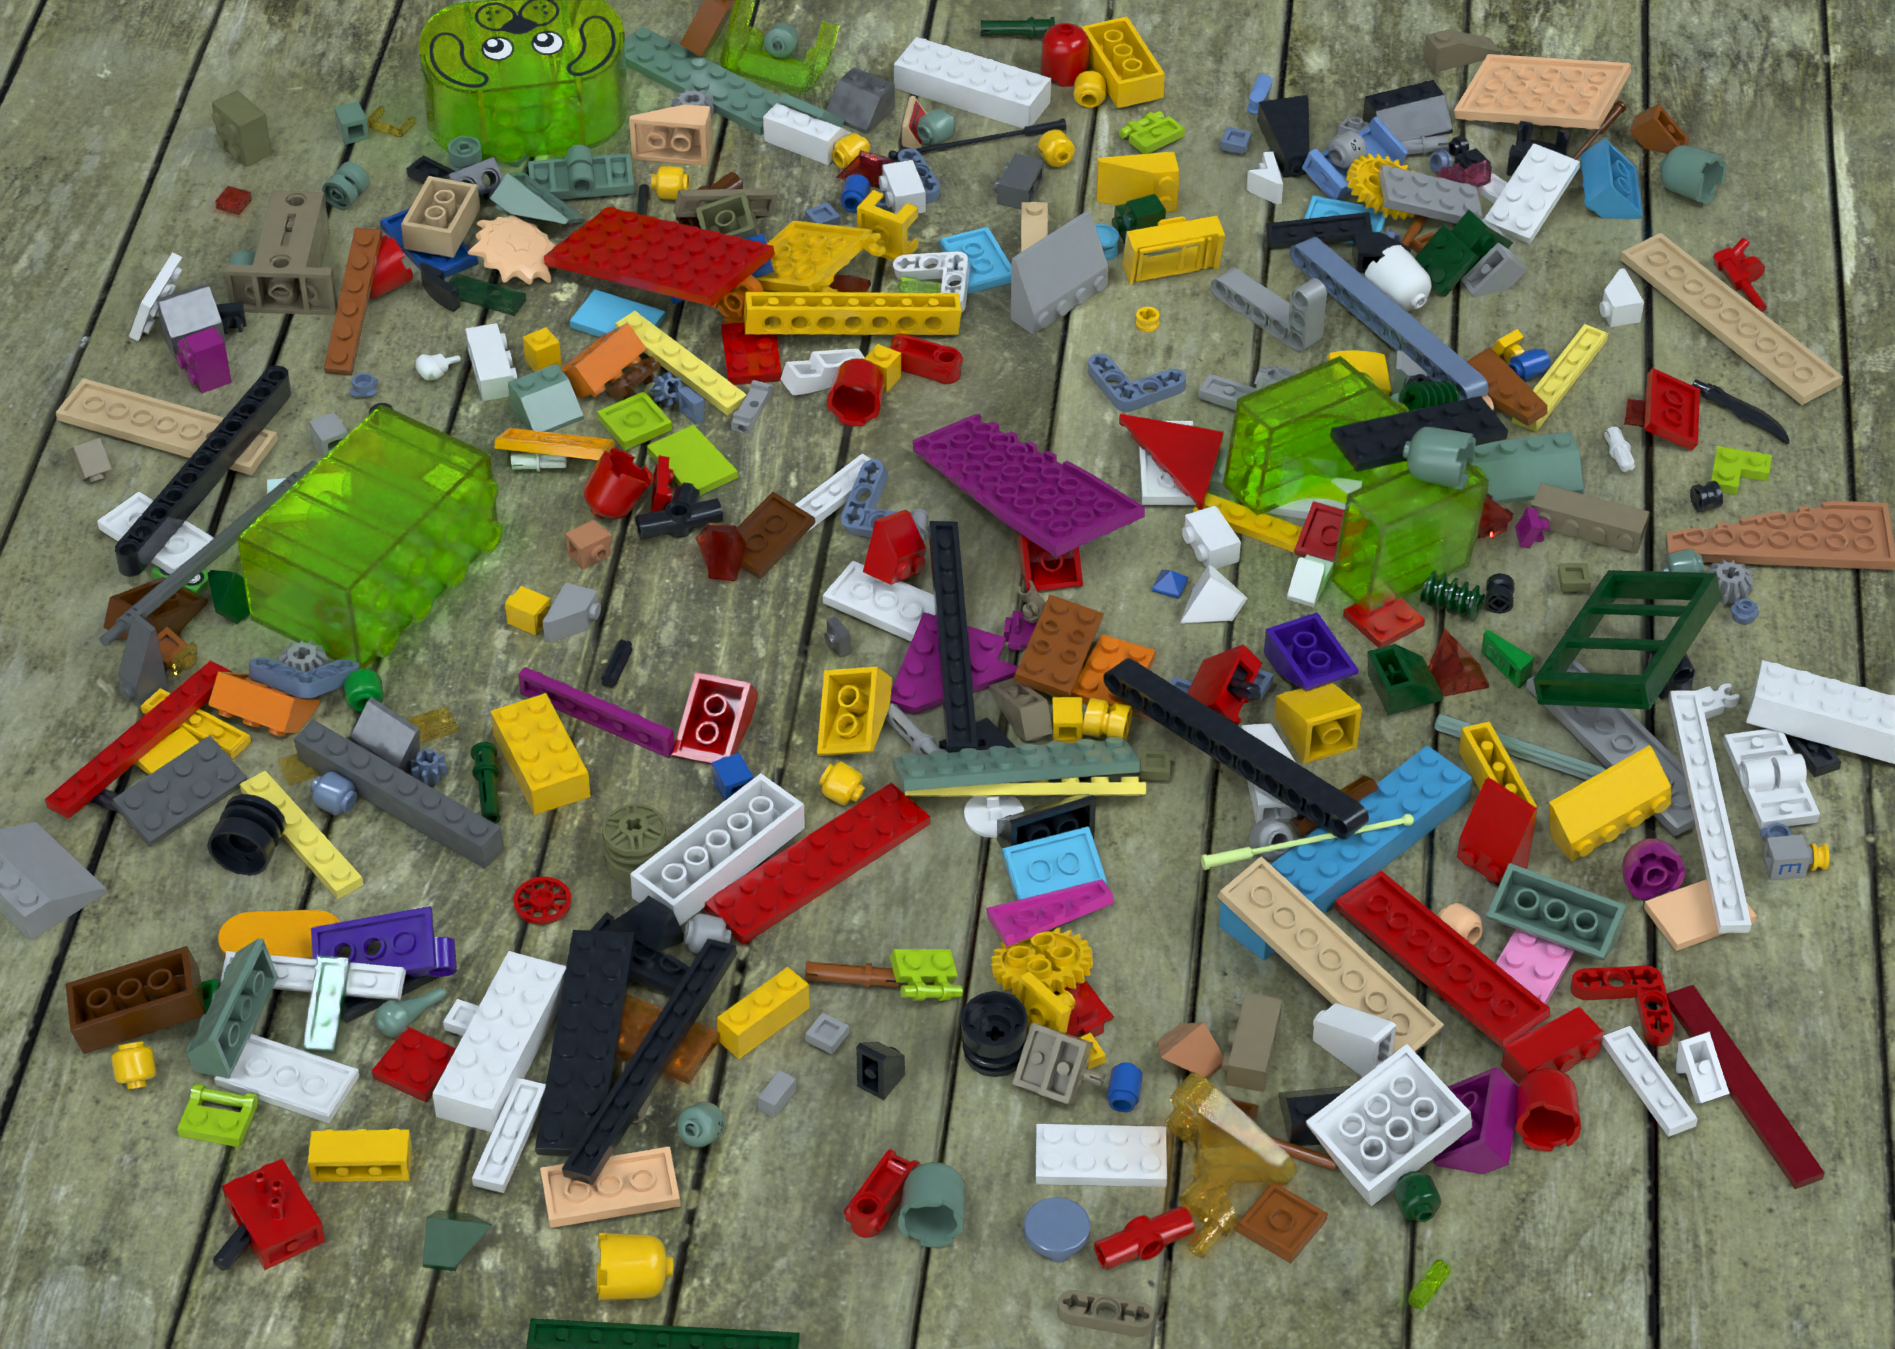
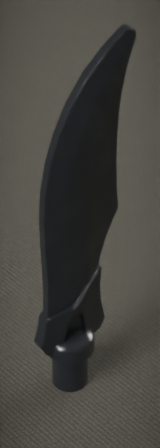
M1697 379L1694 380L1692 386L1700 389L1702 397L1725 408L1727 407L1739 418L1771 433L1785 444H1789V437L1785 429L1772 416L1745 401L1729 395L1716 385L1705 384Z

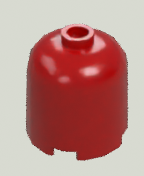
M1060 23L1046 31L1042 40L1041 75L1058 82L1060 87L1074 86L1076 77L1079 74L1090 71L1089 38L1081 27L1071 23Z
M387 234L382 236L369 299L380 298L413 281L411 267L406 269L401 260L405 257V254L392 237L388 239Z
M852 358L843 362L837 368L826 401L829 412L832 411L839 418L838 421L848 426H864L865 422L878 417L885 386L883 373L880 368L873 362L863 358Z
M612 448L610 452L605 450L584 485V499L590 507L592 514L598 518H624L632 510L653 480L649 469L646 466L641 469L633 463L635 457L623 450Z
M1537 1069L1527 1074L1520 1081L1516 1095L1515 1129L1523 1138L1525 1145L1535 1150L1549 1152L1553 1151V1146H1559L1566 1143V1146H1570L1579 1138L1581 1131L1579 1098L1575 1083L1567 1074L1557 1069Z

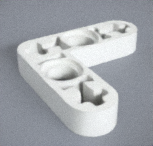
M965 253L909 254L899 256L894 260L893 268L897 279L902 281L942 279L941 293H959L961 313L965 310L970 272L968 257ZM929 264H938L932 269L925 268ZM956 264H958V270H954ZM952 281H961L959 285H949Z

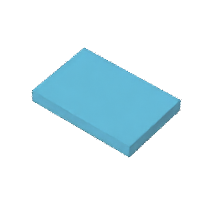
M1312 196L1304 218L1370 212L1372 232L1381 233L1387 220L1382 212L1379 211L1375 214L1372 207L1366 209L1365 205L1319 196ZM1347 241L1343 243L1353 244V241Z
M988 227L939 239V246L943 252H963L967 255L970 266L968 294L1011 283L1012 266ZM956 264L954 270H958V264Z
M594 289L571 318L570 328L600 337L614 330L615 323L633 311L638 312L656 327L662 324L666 315L663 310Z
M1089 827L1002 848L1001 851L1016 900L1101 879L1107 884Z

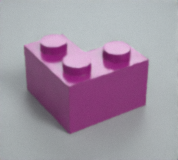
M215 327L186 336L184 340L177 342L179 351L176 354L177 363L181 370H186L191 385H196L201 393L232 383L225 342Z

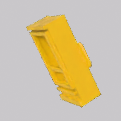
M1218 215L1186 221L1184 216L1160 220L1158 226L1127 231L1121 264L1129 285L1133 284V281L1139 282L1200 271L1202 268L1204 270L1208 267H1212L1213 270L1219 269L1225 233ZM1197 244H1198V246L1186 248V246H1192V245H1197ZM1181 248V251L1166 253L1150 257L1144 255L1152 252Z

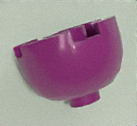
M1654 838L1640 840L1632 845L1625 853L1621 865L1625 885L1633 896L1641 900H1650L1656 898L1657 895L1665 894L1669 890L1670 892L1677 890L1683 883L1686 873L1683 860L1675 848L1663 840Z

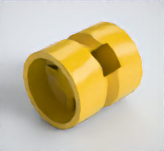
M1090 698L1084 717L1083 735L1101 738L1104 734L1107 738L1120 737L1123 740L1127 739L1132 720V706L1120 703L1110 706L1106 700Z

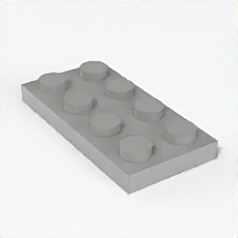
M1382 165L1378 172L1384 206L1386 208L1456 224L1468 209L1483 218L1476 186Z

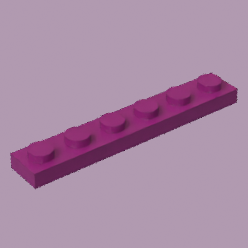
M524 667L518 674L521 695L532 698L546 693L554 709L664 757L669 758L672 755L674 731L668 727L659 725L639 714L631 713L613 703L603 701L590 693L582 692L564 682L554 680L541 672H536L527 667Z

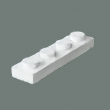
M861 454L795 504L815 518L816 523L808 531L847 502L860 468L866 461L871 460L869 457Z
M1631 1026L1603 1036V1047L1668 1137L1696 1127L1698 1118Z
M516 1078L472 1177L473 1186L502 1193L505 1192L542 1107L546 1084Z

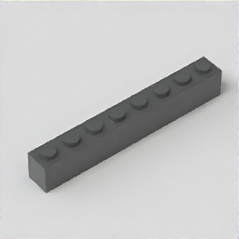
M312 720L294 738L300 762L322 775L334 771L354 783L355 792L360 797L484 869L504 849L500 826L319 722Z

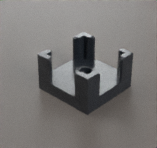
M1520 121L1516 145H1512L1509 151L1506 175L1513 176L1533 143L1567 156L1571 131L1558 129L1556 144L1532 140L1533 124Z

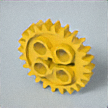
M1370 153L1366 157L1360 155L1359 160L1355 158L1347 171L1346 181L1349 182L1347 187L1353 189L1351 195L1359 196L1357 202H1365L1366 209L1372 207L1375 214L1380 211L1385 218H1387L1388 214L1394 220H1397L1398 216L1403 220H1406L1407 216L1413 218L1415 214L1384 206L1378 174L1382 165L1398 167L1402 170H1407L1408 165H1399L1398 159L1392 162L1389 156L1382 159L1378 153L1375 158Z
M1057 927L1053 932L1047 930L1037 933L1033 937L1008 947L1003 942H1000L1001 948L994 949L995 956H991L993 978H996V984H1002L1004 991L1012 988V995H1016L1019 977L1028 971L1052 992L1058 991L1062 993L1066 987L1076 989L1075 982L1084 983V976H1090V969L1093 968L1092 948L1088 947V941L1082 940L1080 934L1072 936V930L1061 933L1060 927Z

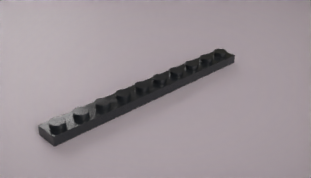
M929 521L928 532L946 749L948 753L960 752V750L965 748L977 750L978 743L958 522Z
M709 938L706 940L563 1165L562 1172L564 1177L591 1185L594 1184L738 954L736 945Z

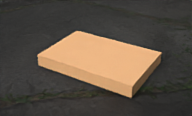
M1707 879L1645 901L1644 910L1675 951L1725 934L1718 932ZM1747 903L1751 924L1756 922L1757 915Z

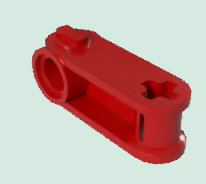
M896 334L892 338L889 348L901 353V371L931 379L941 384H952L960 379V367L963 364V356L956 348L905 334Z
M892 1149L887 1150L859 1191L844 1209L845 1219L851 1223V1229L855 1234L860 1237L869 1238L878 1235L884 1229L890 1217L901 1203L906 1178L912 1170L921 1165L919 1161H908L897 1156L896 1151Z

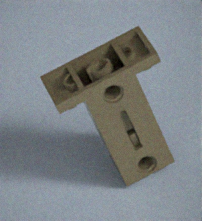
M272 190L253 265L226 264L224 274L229 303L243 302L244 311L248 313L336 315L338 304L333 269L321 268L330 234L324 192Z

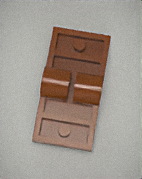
M1049 594L1013 681L1056 697H1070L1077 679L1085 666L1089 650L1104 613Z

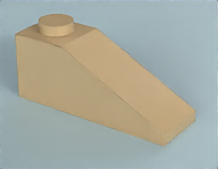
M1022 202L1021 252L1048 236V203Z

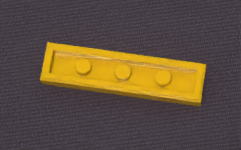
M162 688L158 689L141 705L142 713L147 714L171 693ZM198 709L175 729L178 730L183 727L199 742L211 735L232 760L251 743L249 734L201 709Z

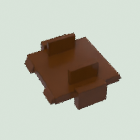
M653 357L641 360L639 365L626 372L617 383L608 387V392L606 393L614 400L622 397L627 399L636 395L633 389L642 381L645 385L654 382L653 378L655 376L653 372L661 366L660 363L656 362Z

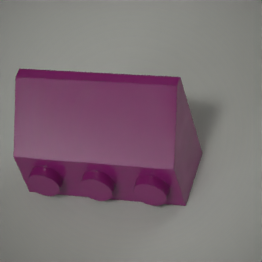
M1497 1067L1447 1086L1471 1112L1472 1128L1435 1156L1433 1163L1439 1167L1478 1174H1486L1509 1165L1515 1128L1518 1086Z

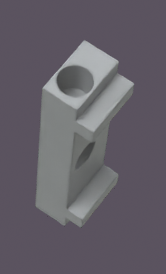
M755 380L752 381L750 391L738 411H735L733 414L731 430L745 434L751 432L773 394V385Z

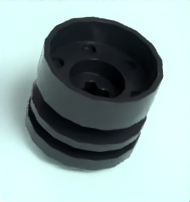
M250 794L235 795L228 800L219 822L209 837L207 844L209 854L222 867L236 874L248 876L260 874L266 870L275 847L278 846L280 838L285 831L287 824L284 815L278 807L264 798Z
M999 991L981 993L970 999L963 1008L961 1015L963 1053L965 1061L973 1070L982 1075L992 1077L1009 1075L1017 1070L1028 1035V1017L1024 1005L1018 998L1009 993Z

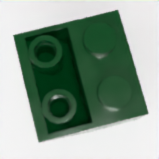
M1397 644L1367 651L1368 677L1388 715L1443 700V694L1423 656Z

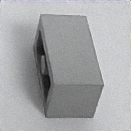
M779 1070L757 1097L758 1110L775 1118L797 1091L796 1078Z

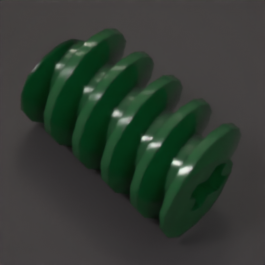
M1422 381L1407 383L1400 391L1398 400L1400 410L1404 413L1459 401L1460 398L1456 386L1451 382Z
M1433 570L1425 581L1420 602L1425 600L1428 606H1433L1436 603V607L1439 610H1443L1447 606L1448 613L1453 614L1457 611L1458 616L1462 618L1468 614L1469 620L1475 621L1485 599V594H1480V586L1476 585L1472 591H1469L1468 581H1465L1462 587H1458L1459 578L1455 577L1449 584L1448 574L1444 573L1441 579L1438 580L1437 571Z

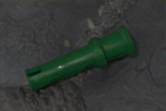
M1030 17L1027 20H981V36L1027 35V38L1030 39L1042 37L1050 27L1055 25V17H1050V19Z
M480 742L473 745L470 751L475 764L472 774L478 781L481 816L497 824L501 819L496 778L499 775V767L495 762L497 748L493 743Z

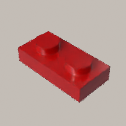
M658 456L652 477L651 513L663 510L665 504L668 505L671 502L672 488H668V485L670 486L672 482L673 469H669L670 457Z

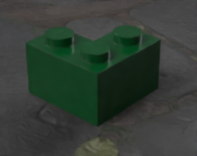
M1155 194L1126 201L1125 204L1115 206L1112 227L1118 231L1125 246L1127 231L1158 226L1160 220L1166 219V209Z
M1470 209L1467 210L1452 229L1479 256L1465 275L1497 243H1500L1507 249L1514 243L1495 225Z

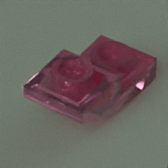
M1484 160L1478 164H1472L1464 170L1460 163L1442 169L1437 173V178H1445L1463 184L1467 183L1478 188L1491 183L1492 166L1487 160Z

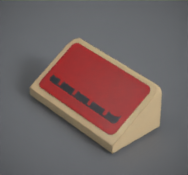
M915 96L909 97L902 123L903 147L921 148L923 143L917 134L919 119L927 113Z

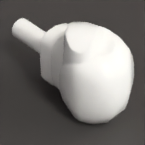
M441 353L431 356L422 354L416 359L415 367L425 380H437L444 375V372L448 371L449 364L460 362L461 359L459 355L445 359Z

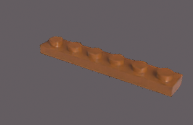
M357 227L354 229L324 364L325 373L352 376L383 236L381 230Z

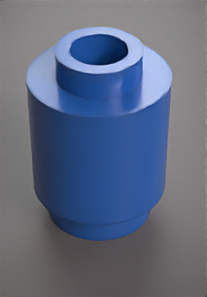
M858 174L850 175L846 178L841 194V202L844 209L849 212H857V206L868 196L870 190V182L867 178Z
M1534 348L1513 356L1510 359L1509 367L1523 381L1544 374L1550 368L1551 362L1548 353L1544 349L1538 350Z
M1123 1062L1111 1069L1107 1099L1109 1106L1115 1111L1130 1112L1139 1102L1143 1073L1134 1064Z

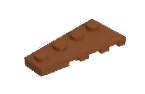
M1490 347L1466 361L1486 379L1489 386L1487 395L1491 398L1495 407L1527 426L1548 414L1547 404Z

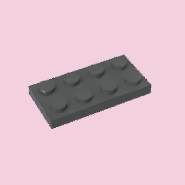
M210 735L113 798L112 805L143 841L151 847L240 788V784L247 780V776Z

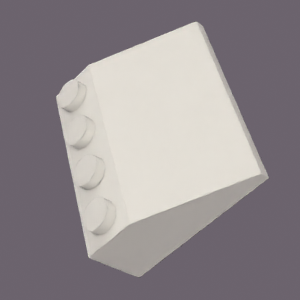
M1408 1044L1306 1121L1307 1126L1351 1185L1370 1206L1392 1191L1401 1176L1408 1172L1419 1170L1472 1128L1471 1112Z

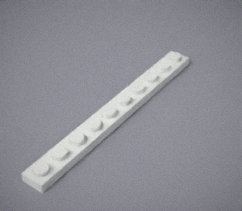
M1670 691L1668 700L1718 932L1749 933L1752 924L1700 691Z

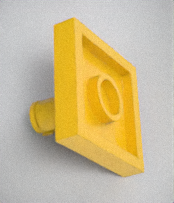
M1030 971L1019 977L1016 998L1026 1008L1028 1031L1031 1023H1037L1066 1033L1071 1010L1075 1007L1073 1006L1075 1005L1073 995L1068 991H1063L1056 996Z

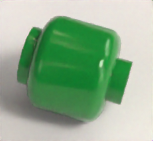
M359 669L350 673L344 680V693L347 705L351 709L362 713L371 697L382 703L384 694L380 676L368 669Z

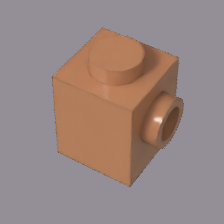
M595 520L565 533L567 554L582 570L611 556V535L606 528H602Z

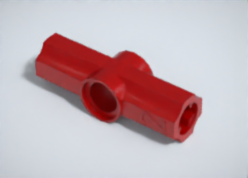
M1182 1206L1151 1219L1146 1215H1141L1128 1222L1124 1230L1094 1242V1251L1101 1267L1107 1270L1136 1257L1142 1260H1149L1160 1254L1165 1245L1193 1234L1195 1226L1190 1212L1186 1207L1183 1208Z

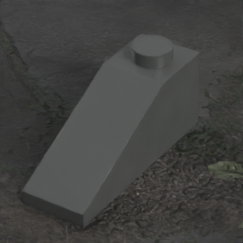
M137 614L132 619L118 675L121 684L119 690L122 696L127 701H133L141 708V705L158 689L162 688L165 691L169 689L156 628Z

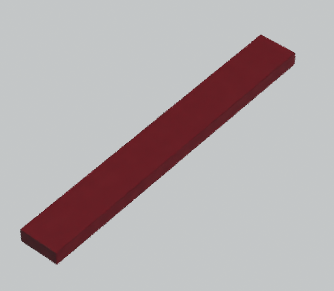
M1690 985L1666 993L1671 1011L1690 1038L1710 1032L1729 1095L1793 1188L1798 1189L1823 1180L1825 1172L1695 986Z

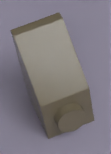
M100 438L73 446L66 451L81 480L89 478L90 483L106 478L105 472L112 469Z

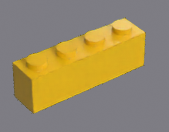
M1490 721L1463 727L1458 752L1478 789L1481 790L1484 781L1489 777L1537 808Z

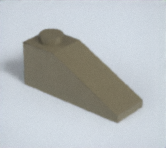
M1447 29L1426 35L1423 59L1433 72L1437 73L1483 61L1488 54L1501 55V51L1488 37Z
M1014 678L989 685L991 694L1018 736L1028 742H1037L1042 740L1045 735L1053 733L1048 702L1045 698L1030 687L1014 682Z

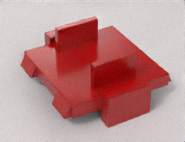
M1087 981L1081 984L1077 983L1076 989L1066 987L1065 991L1070 992L1075 999V1005H1073L1075 1007L1071 1010L1066 1034L1072 1036L1082 1034L1084 1036L1091 1033L1093 1037L1103 1034L1104 1023L1112 1020L1114 1016ZM1058 991L1053 992L1056 996L1061 994Z

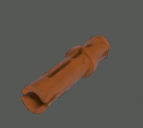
M806 960L805 981L864 985V988H870V985L899 987V983H896L893 968L874 967L872 963H866L865 966Z

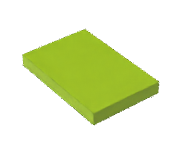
M694 424L647 445V453L655 462H657L659 455L670 457L669 469H673L672 480L678 486H681L683 482L691 483L696 489L700 490V496L738 478V471Z

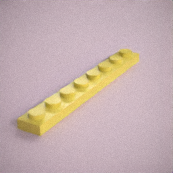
M1079 777L1061 778V783H1049L1048 779L1031 781V783L1011 782L905 791V796H1075L1079 794H1092L1094 796H1145L1146 782H1139V777H1121V782H1109V777H1091V783H1079Z

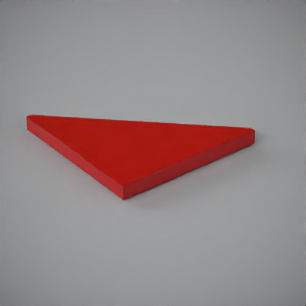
M1120 414L1119 424L1123 427L1125 426L1130 431L1131 437L1142 449H1146L1152 455V460L1174 479L1177 487L1186 496L1189 495L1193 499L1198 509L1203 510L1224 439V431Z

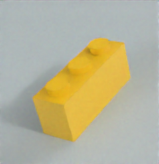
M786 967L717 1017L718 1042L738 1059L742 1058L810 1008L809 984L789 967Z
M327 1129L324 1131H311L308 1155L311 1182L410 1181L412 1143L409 1129L340 1131Z

